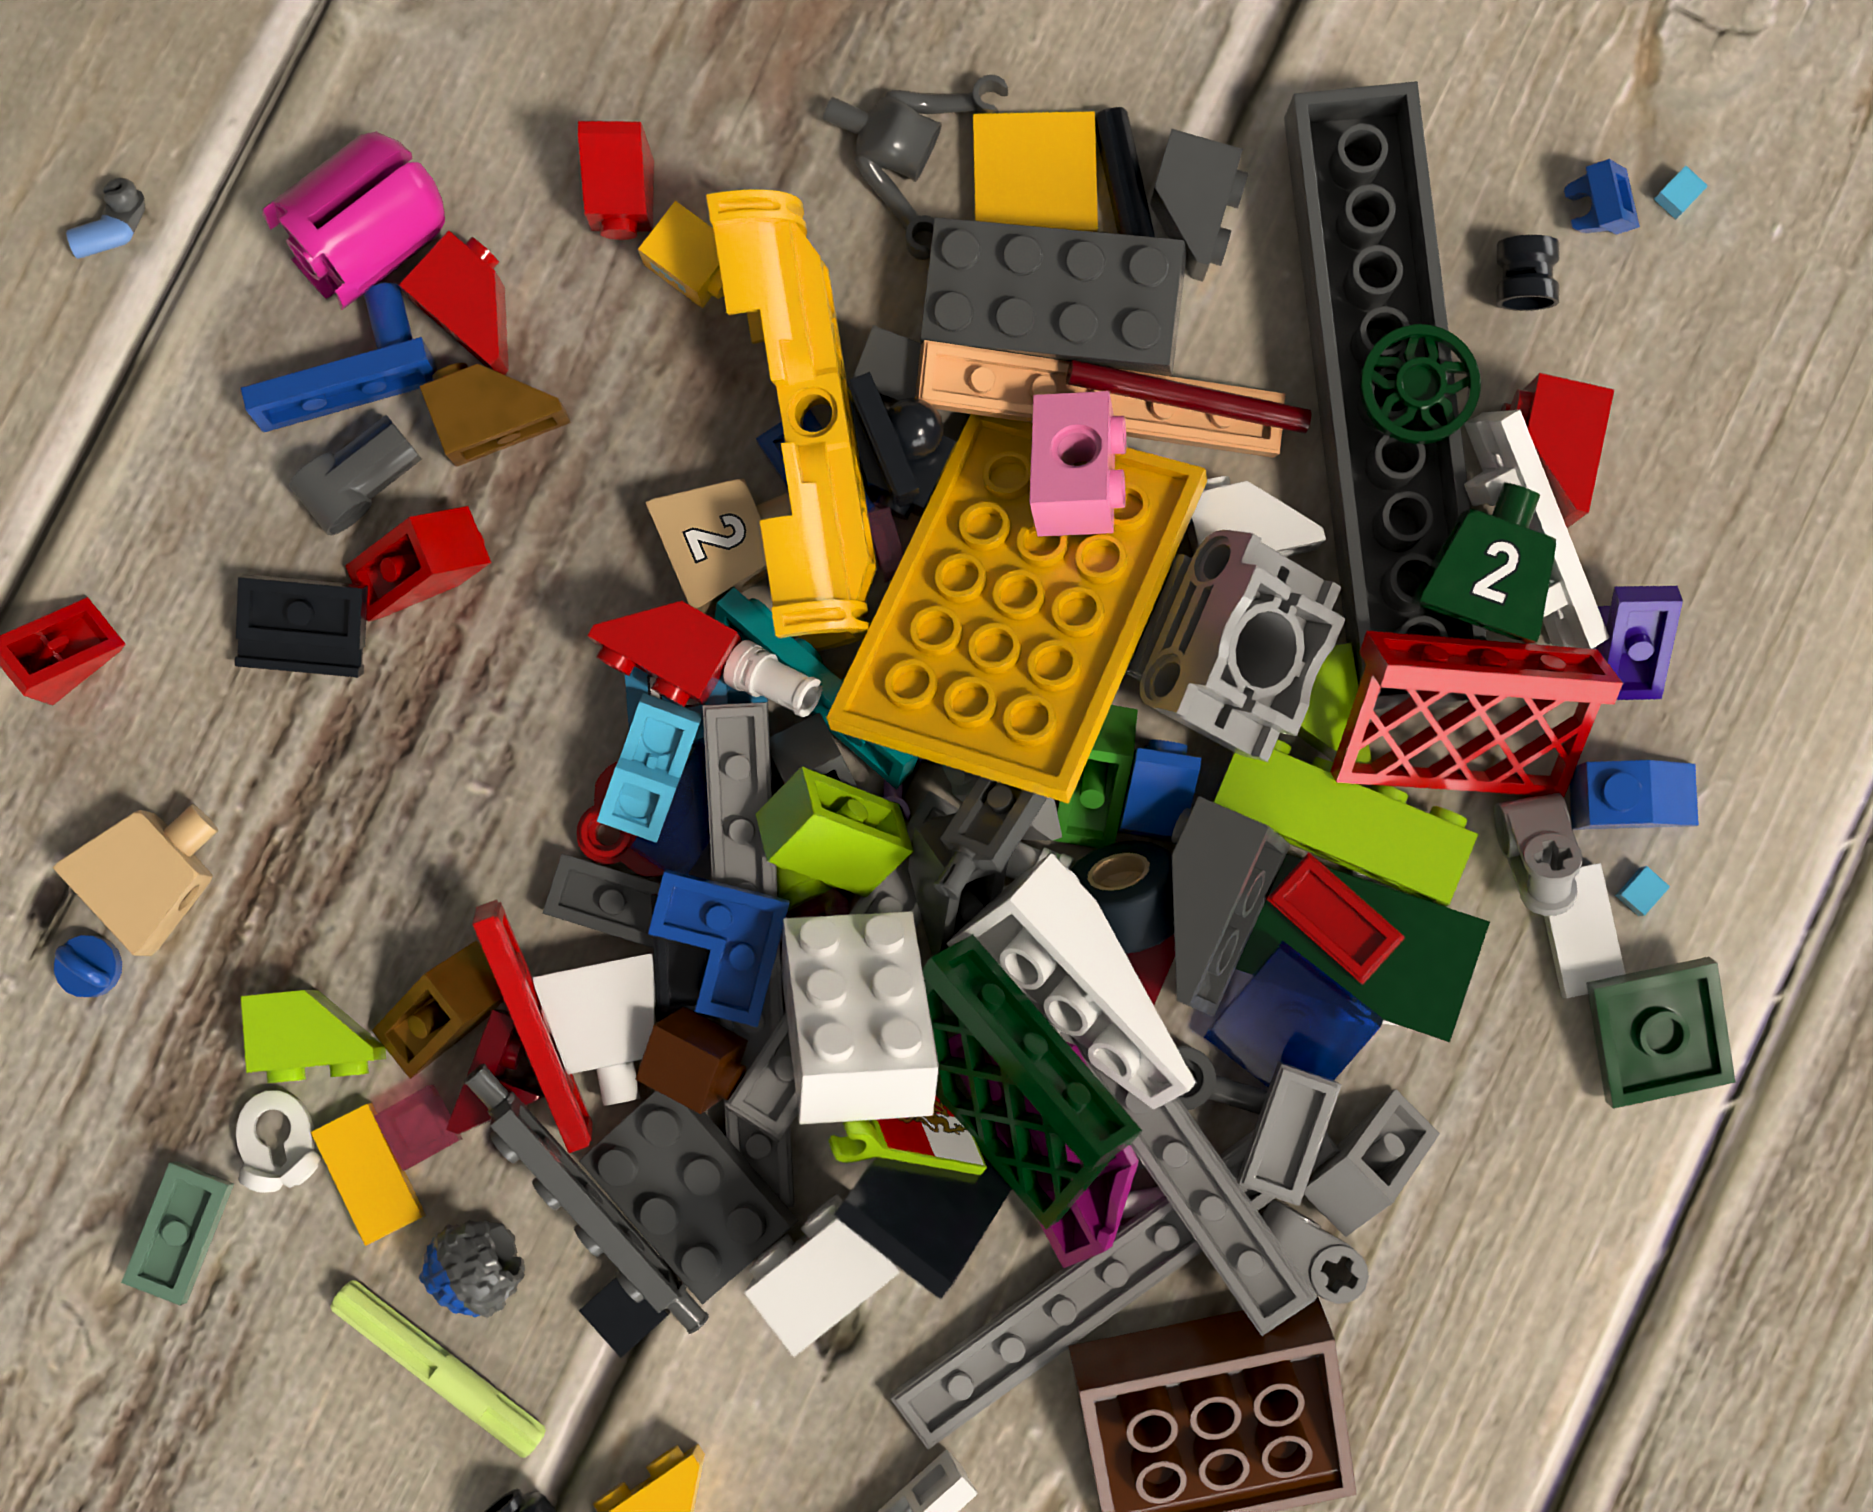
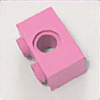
M1109 391L1033 395L1030 507L1038 537L1114 533V508H1125L1126 501L1124 470H1115V454H1126L1127 438L1125 417L1114 416ZM1077 462H1087L1086 464L1080 466H1071Z

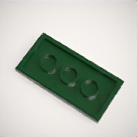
M1286 854L1269 895L1302 860L1301 858ZM1326 867L1405 936V939L1370 978L1361 985L1266 899L1235 968L1236 970L1450 1043L1490 921Z

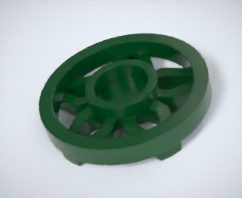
M1426 324L1404 326L1385 335L1367 356L1360 375L1361 400L1372 422L1382 433L1396 440L1411 444L1434 443L1458 431L1474 412L1481 390L1479 367L1467 345L1453 333L1443 328ZM1409 338L1403 354L1406 363L1402 362L1398 357L1380 356L1392 344ZM1419 338L1423 340L1427 357L1415 358L1414 356ZM1435 341L1442 343L1452 350L1461 362L1445 361L1442 364L1436 362L1439 355ZM1374 367L1392 369L1397 374L1394 380H1387L1376 372ZM1446 373L1467 375L1452 385L1447 384ZM1372 382L1382 390H1394L1393 394L1386 397L1381 409L1374 398ZM1468 387L1465 405L1455 419L1451 401L1444 394L1454 395ZM1400 402L1406 407L1405 414L1392 422L1388 419L1389 413L1393 405ZM1435 405L1441 409L1445 423L1444 427L1429 413V409ZM1416 411H1419L1420 421L1431 431H1413L1402 426L1412 421Z

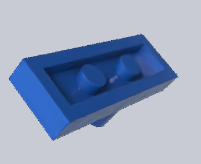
M381 283L372 286L364 293L377 346L376 350L241 387L245 409L263 433L420 389L419 386L433 381L432 375L438 371L436 362L422 337L413 339L399 285Z

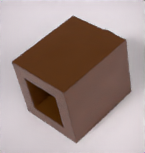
M682 1007L654 1024L635 1080L702 1114L722 1099L729 1100L745 1076L746 1067L740 1063L749 1040L686 1007Z

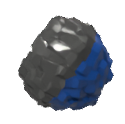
M468 1220L462 1226L447 1224L442 1232L437 1233L432 1238L430 1244L427 1245V1252L424 1254L423 1270L419 1275V1279L424 1284L427 1293L435 1298L438 1305L447 1307L454 1314L461 1313L474 1318L478 1316L488 1318L495 1312L504 1309L507 1298L517 1292V1286L525 1276V1263L522 1257H517L514 1234L509 1229H506L502 1223H491L487 1220L478 1222Z

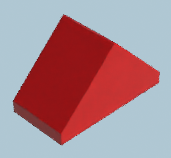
M86 597L0 635V667L23 696L53 706L122 651L126 644L92 601Z

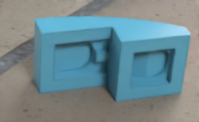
M645 693L642 694L597 822L657 843L703 714Z

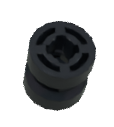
M1518 235L1502 239L1497 243V264L1503 269V280L1497 285L1496 304L1498 307L1513 311H1535L1558 305L1559 283L1553 278V266L1559 261L1558 239L1545 235Z

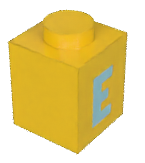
M674 201L638 248L645 267L703 309L712 296L717 299L724 296L714 229L680 203Z

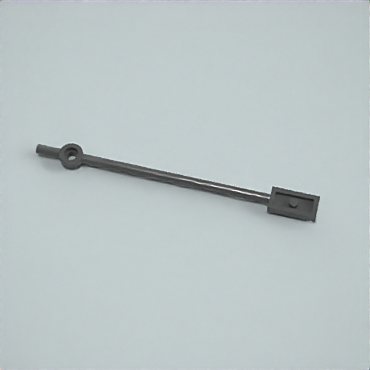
M561 853L542 914L654 948L653 935L648 934L652 920L651 894H658L661 884ZM941 998L944 1015L957 1017ZM1177 1047L1186 1066L1191 1069L1196 1082L1190 1091L1179 1096L1187 1110L1200 1107L1210 1099L1260 1114L1267 1090L1218 1076L1215 1073L1212 1062L1204 1053L1191 1047Z

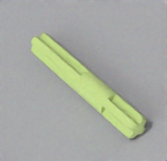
M351 1280L334 1297L330 1305L332 1312L519 1457L526 1458L543 1439L546 1429L541 1423L359 1282Z

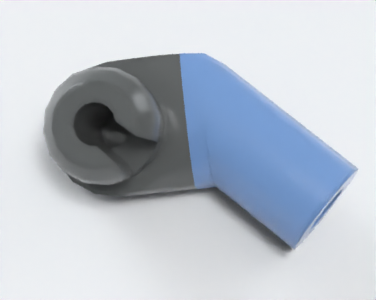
M126 178L111 180L103 189L106 206L100 220L66 230L68 243L77 259L123 246L131 241L145 211L143 193L136 189L132 181Z

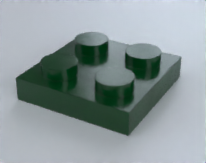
M1704 957L1586 983L1605 1102L1613 1109L1736 1083L1718 963L1712 958Z

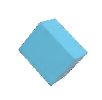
M1685 165L1654 200L1673 218L1677 219L1708 185Z
M1643 866L1634 873L1615 896L1637 916H1645L1670 886L1648 866Z

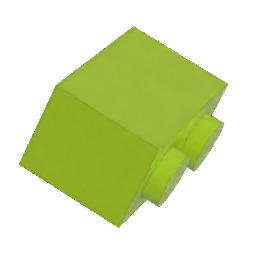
M803 766L756 813L767 862L773 863L781 869L795 871L822 881L831 887L841 888L863 897H867L913 852L899 804Z

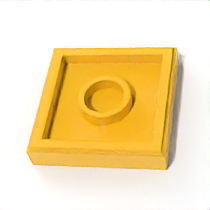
M1095 111L973 114L975 221L1098 232Z

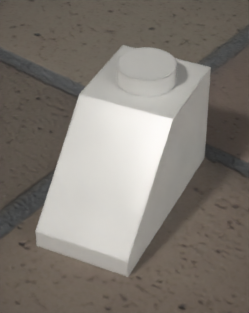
M1229 476L1207 479L1206 486L1187 527L1193 555L1207 536L1219 530L1254 533L1262 538V543L1285 557L1317 550L1326 540L1322 526L1249 481L1231 484Z

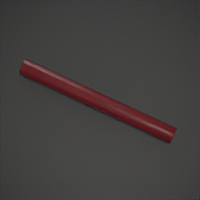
M1076 360L1070 361L1066 376L1067 385L1096 391H1109L1110 394L1303 434L1307 433L1311 423L1312 412L1310 409Z

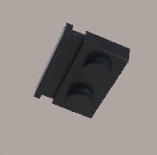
M250 574L239 576L236 615L238 655L235 657V666L360 677L364 674L362 659L366 640L368 585Z

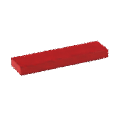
M496 899L477 906L472 923L567 1151L570 1154L590 1146V1141H592V1119L573 1074H568L565 1070L536 993L532 975L501 902L498 903Z

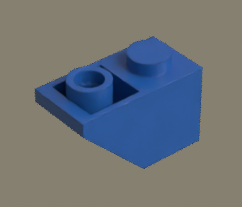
M1150 740L1149 746H1145L1144 749L1137 748L1134 751L1117 832L1171 841L1179 816L1185 808L1191 809L1200 771L1201 758L1186 756L1188 746L1172 741Z

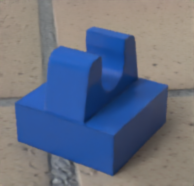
M1611 159L1586 166L1587 174L1569 183L1564 188L1565 197L1572 201L1588 196L1592 201V207L1585 216L1571 220L1572 227L1582 233L1610 231L1617 235L1640 227L1627 169Z

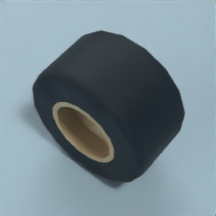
M1134 840L1112 843L1093 850L1078 860L1070 869L1076 875L1080 884L1097 901L1125 954L1140 952L1159 945L1175 934L1172 856L1167 849L1152 842Z

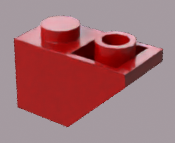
M683 601L594 624L587 635L594 644L601 647L596 656L597 659L627 676L631 674L634 667L656 678L651 687L652 690L682 707H685L689 698L703 706L706 704L724 673L729 655L742 642L737 631Z

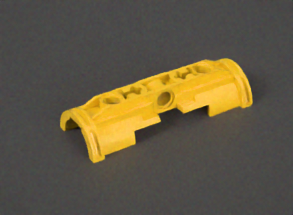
M734 190L706 194L710 223L714 229L726 311L728 315L747 312L751 342L753 344L765 342L770 378L777 388L785 443H781L792 516L759 520L773 603L771 610L775 636L778 638L798 636V638H802L810 643L817 652L847 645L864 639L870 627V623L864 621L868 615L866 600L877 566L829 269L806 238L807 227L803 219L804 208L802 201L798 197L773 190ZM820 404L832 407L831 421L824 429L817 432L804 430V416L810 408Z

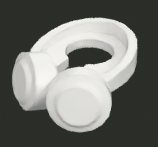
M264 1091L252 1097L240 1112L236 1127V1140L244 1164L240 1170L238 1180L243 1186L252 1191L262 1193L275 1192L280 1190L283 1184L289 1188L294 1185H300L318 1168L321 1157L314 1151L315 1141L311 1132L315 1129L312 1118L304 1104L295 1096L282 1091ZM268 1110L283 1112L291 1124L290 1135L283 1143L287 1161L282 1167L273 1163L270 1146L263 1144L256 1134L258 1118Z

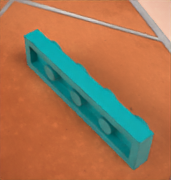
M733 587L717 602L715 620L737 631L742 641L750 640L762 646L766 651L775 654L780 663L821 681L819 684L822 686L821 697L810 715L813 716L820 712L829 731L897 790L913 773L918 759L917 756L830 729L826 717L845 678L839 679L824 666L820 654L806 640L802 638L794 640L792 637H776L772 612L758 599L751 598L748 600Z

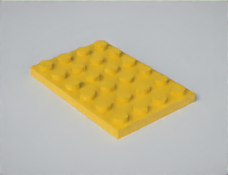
M970 414L826 719L830 729L1069 804L1206 486V469L1126 447V454H1115V470H1124L1126 501L1125 508H1114V533L1038 537L1030 507L1032 423ZM1077 462L1071 466H1080L1086 464L1087 462Z

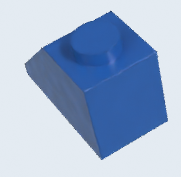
M1633 760L1585 762L1576 766L1569 784L1572 830L1699 826L1696 766L1693 763Z

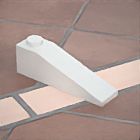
M1052 853L1019 875L946 943L951 947L965 938L974 935L1058 1033L1062 1031L1087 1047L1088 1057L1093 1066L1152 1109H1156L1190 1091L1196 1083L1097 901L1080 884L1076 875L1070 869L1063 866Z

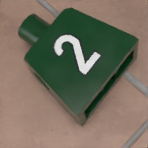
M1504 482L1492 515L1474 509L1462 512L1415 592L1411 603L1525 644L1537 643L1541 633L1556 550L1555 538L1529 529L1541 495L1531 489Z

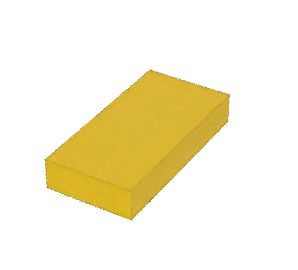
M367 1103L311 1132L365 1246L426 1216L372 1103Z

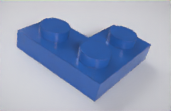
M668 869L664 870L648 934L711 950L695 1012L758 1027L783 930V918H786L790 900Z

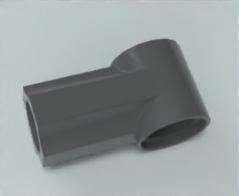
M385 415L336 454L331 452L325 453L307 463L293 476L289 486L325 533L332 536L346 530L362 518L372 505L371 499L420 462L422 458L391 419Z

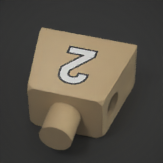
M745 479L731 480L655 498L646 502L688 604L706 615L716 609L717 602L733 587L742 593L768 576L759 520L792 516L789 492L755 505Z

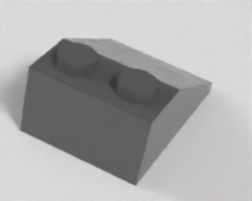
M1198 796L1193 809L1185 808L1179 816L1171 838L1172 843L1176 844L1172 854L1176 990L1178 1002L1214 1017L1291 844L1270 826Z

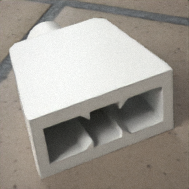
M650 953L532 977L536 993L566 1072L573 1074L596 1069L603 1106L640 1099L638 1082L635 1080L634 1061L643 1058L653 1026L661 1021L657 1016L654 954Z

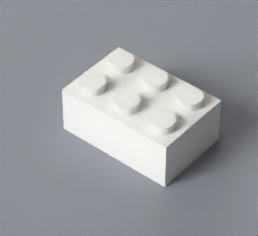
M913 912L783 918L781 973L800 1124L932 1116L938 1062Z
M838 1194L834 1195L807 1217L808 1220L801 1228L805 1233L801 1238L794 1242L788 1234H785L760 1254L753 1263L754 1266L749 1269L754 1278L744 1293L793 1357L898 1275L901 1270L835 1218L834 1213L843 1202Z

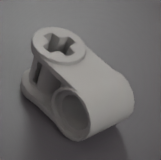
M1553 793L1495 804L1494 820L1497 839L1503 855L1508 859L1522 902L1534 913L1544 916H1556L1567 912L1574 905L1578 891L1575 876L1579 873L1582 866V852L1572 830L1569 812L1563 796L1560 793Z
M1275 1199L1267 1204L1261 1217L1316 1295L1327 1301L1341 1304L1349 1303L1363 1293L1369 1279L1368 1267L1363 1257L1344 1241L1322 1230L1321 1226L1285 1204ZM1342 1256L1347 1257L1345 1266L1352 1273L1350 1280L1347 1283L1342 1280H1336L1332 1287L1326 1286L1329 1277L1321 1270L1326 1260L1337 1264Z

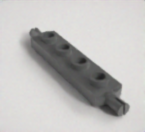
M980 776L940 838L948 852L953 856L938 880L933 884L935 889L944 896H950L951 899L957 900L975 869L994 870L1001 873L1048 797Z
M485 1063L474 1069L465 1078L464 1083L487 1106V1112L491 1116L490 1126L494 1130L490 1133V1137L500 1153L513 1164L520 1159L536 1176L532 1180V1184L540 1197L553 1210H558L563 1206L578 1223L574 1226V1230L580 1241L596 1257L600 1256L603 1252L619 1269L615 1273L618 1282L634 1301L640 1303L645 1298L658 1313L668 1308L689 1334L699 1330L708 1320L709 1314L688 1294L686 1285L679 1281L672 1269L512 1090L507 1091L488 1070Z

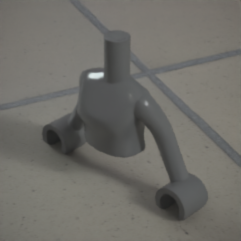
M991 74L979 78L974 84L972 93L922 94L904 90H891L869 112L835 97L830 99L825 109L824 120L857 134L856 165L861 175L905 228L907 249L916 259L925 260L930 258L931 250L925 245L916 243L913 238L922 231L933 234L935 219L926 215L918 216L899 188L882 169L899 172L916 182L934 149L942 127V123L920 114L930 115L975 111L976 114L999 113L994 105L985 103L980 98L986 92L1008 96L1007 84L999 76Z

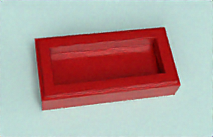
M1309 852L1267 898L1268 902L1361 985L1370 978L1405 939V936Z

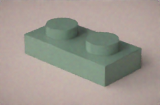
M178 1161L169 1162L121 1283L180 1306L186 1304L235 1183Z

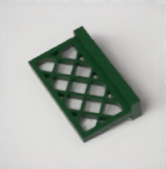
M971 935L930 957L922 969L938 1062L935 1095L974 1137L981 1153L1047 1230L1060 1221L1113 1157L1131 1145L1143 1130L978 939ZM941 998L957 1017L944 1015ZM947 1031L961 1034L965 1059L951 1057ZM982 1046L998 1065L984 1062ZM954 1073L968 1076L972 1100H967L957 1089ZM988 1080L1003 1083L1006 1107L992 1105ZM1023 1094L1040 1114L1026 1112ZM995 1122L1010 1125L1014 1149L1007 1148L997 1136ZM1029 1129L1045 1132L1048 1156L1033 1153ZM1066 1145L1083 1164L1068 1161ZM1036 1171L1052 1175L1055 1193L1054 1202L1038 1185Z

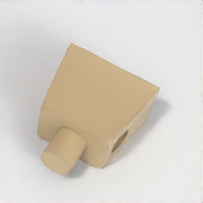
M191 804L168 826L155 813L139 810L78 848L52 868L132 955L152 956L213 878L211 872L194 853L218 832V828L194 804Z

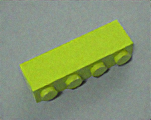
M1279 739L1276 741L1268 762L1234 753L1214 803L1270 826L1291 846L1351 871L1363 874L1370 879L1412 896L1445 907L1450 904L1478 837L1477 833L1465 829L1468 821L1465 817L1438 806H1432L1430 812L1427 813L1407 805L1406 801L1409 795L1392 786L1372 785L1371 789L1359 784L1336 783L1330 772L1333 765L1332 761L1315 757L1311 765L1291 757L1289 753L1292 747Z

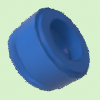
M80 935L69 939L55 951L54 974L56 980L65 992L76 997H98L106 994L117 985L122 974L123 961L119 950L111 941L103 937Z

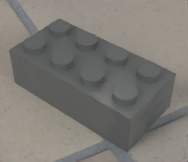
M935 217L920 342L923 343L924 340L1063 361L1076 360L1110 368L1172 377L1187 257L1185 242L1178 239Z

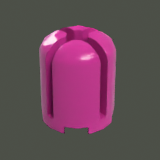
M377 131L359 135L262 208V215L270 230L281 223L289 235L286 242L295 255L291 259L293 263L326 300L336 293L341 310L345 309L372 286L376 285L437 238L445 223L442 197L433 178L421 163H409L412 160V153L400 141Z

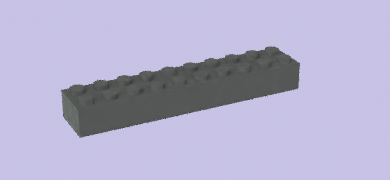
M1418 81L1293 94L1284 117L1339 583L1341 586L1343 616L1346 618L1344 622L1346 641L1352 645L1358 686L1366 667V663L1359 653L1366 631L1487 640L1486 630L1411 603L1415 592L1462 512L1471 509L1470 499L1464 486L1467 482L1461 428L1451 436L1434 443H1405L1382 433L1375 426L1364 409L1360 395V375L1363 364L1373 347L1385 335L1398 328L1415 324L1437 326L1449 331ZM1409 338L1392 344L1380 356L1398 357L1402 362L1406 363L1403 354ZM1419 338L1414 352L1415 358L1427 357L1422 338ZM1435 341L1439 355L1436 362L1442 364L1445 361H1452L1451 350L1442 343ZM1374 367V370L1387 380H1394L1397 374L1392 369ZM1446 373L1447 384H1454V373ZM1372 382L1374 398L1381 409L1386 397L1393 394L1394 390H1382ZM1444 394L1451 401L1456 419L1459 415L1457 395ZM1397 402L1393 405L1388 419L1393 422L1405 414L1406 407ZM1436 405L1430 408V415L1444 427L1445 423L1441 409ZM1416 411L1412 421L1402 426L1413 431H1431L1420 421L1419 411ZM1381 687L1374 711L1378 716H1381L1411 697L1407 689ZM1450 692L1429 705L1428 709L1431 711L1458 708L1468 702L1469 699L1465 693Z

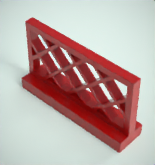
M1366 631L1359 651L1366 663V667L1330 772L1336 783L1538 796L1560 793L1565 797L1601 704L1615 705L1623 682L1598 649ZM1381 687L1407 689L1411 697L1379 717L1374 711ZM1450 692L1466 694L1469 699L1468 702L1436 721L1428 709L1429 705ZM1507 697L1524 699L1527 705L1495 725L1485 712ZM1565 701L1579 702L1574 715L1552 729L1543 717L1544 714ZM1422 711L1430 726L1398 745L1389 731ZM1480 715L1488 729L1458 749H1455L1447 735ZM1537 719L1545 733L1512 753L1504 740ZM1381 736L1384 737L1392 749L1370 764L1355 763L1359 750ZM1439 740L1443 742L1450 753L1428 768L1413 767L1409 759ZM1497 744H1499L1507 756L1486 771H1471L1466 765ZM1556 749L1558 757L1550 776L1525 773L1523 767L1550 750Z

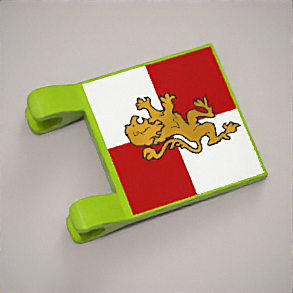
M936 1095L932 1116L843 1121V1126L848 1136L838 1137L831 1135L828 1139L834 1157L842 1163H853L882 1157L981 1175L987 1168L975 1138Z

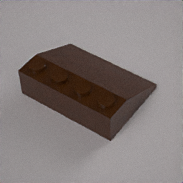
M1316 1295L1317 1298L1314 1302L1263 1336H1261L1245 1311L1241 1310L1069 1345L1077 1395L1101 1512H1276L1357 1495L1336 1343L1318 1295Z

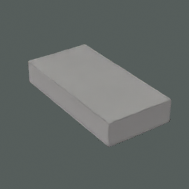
M1278 1061L1236 1180L1238 1184L1300 1206L1342 1085L1337 1081Z

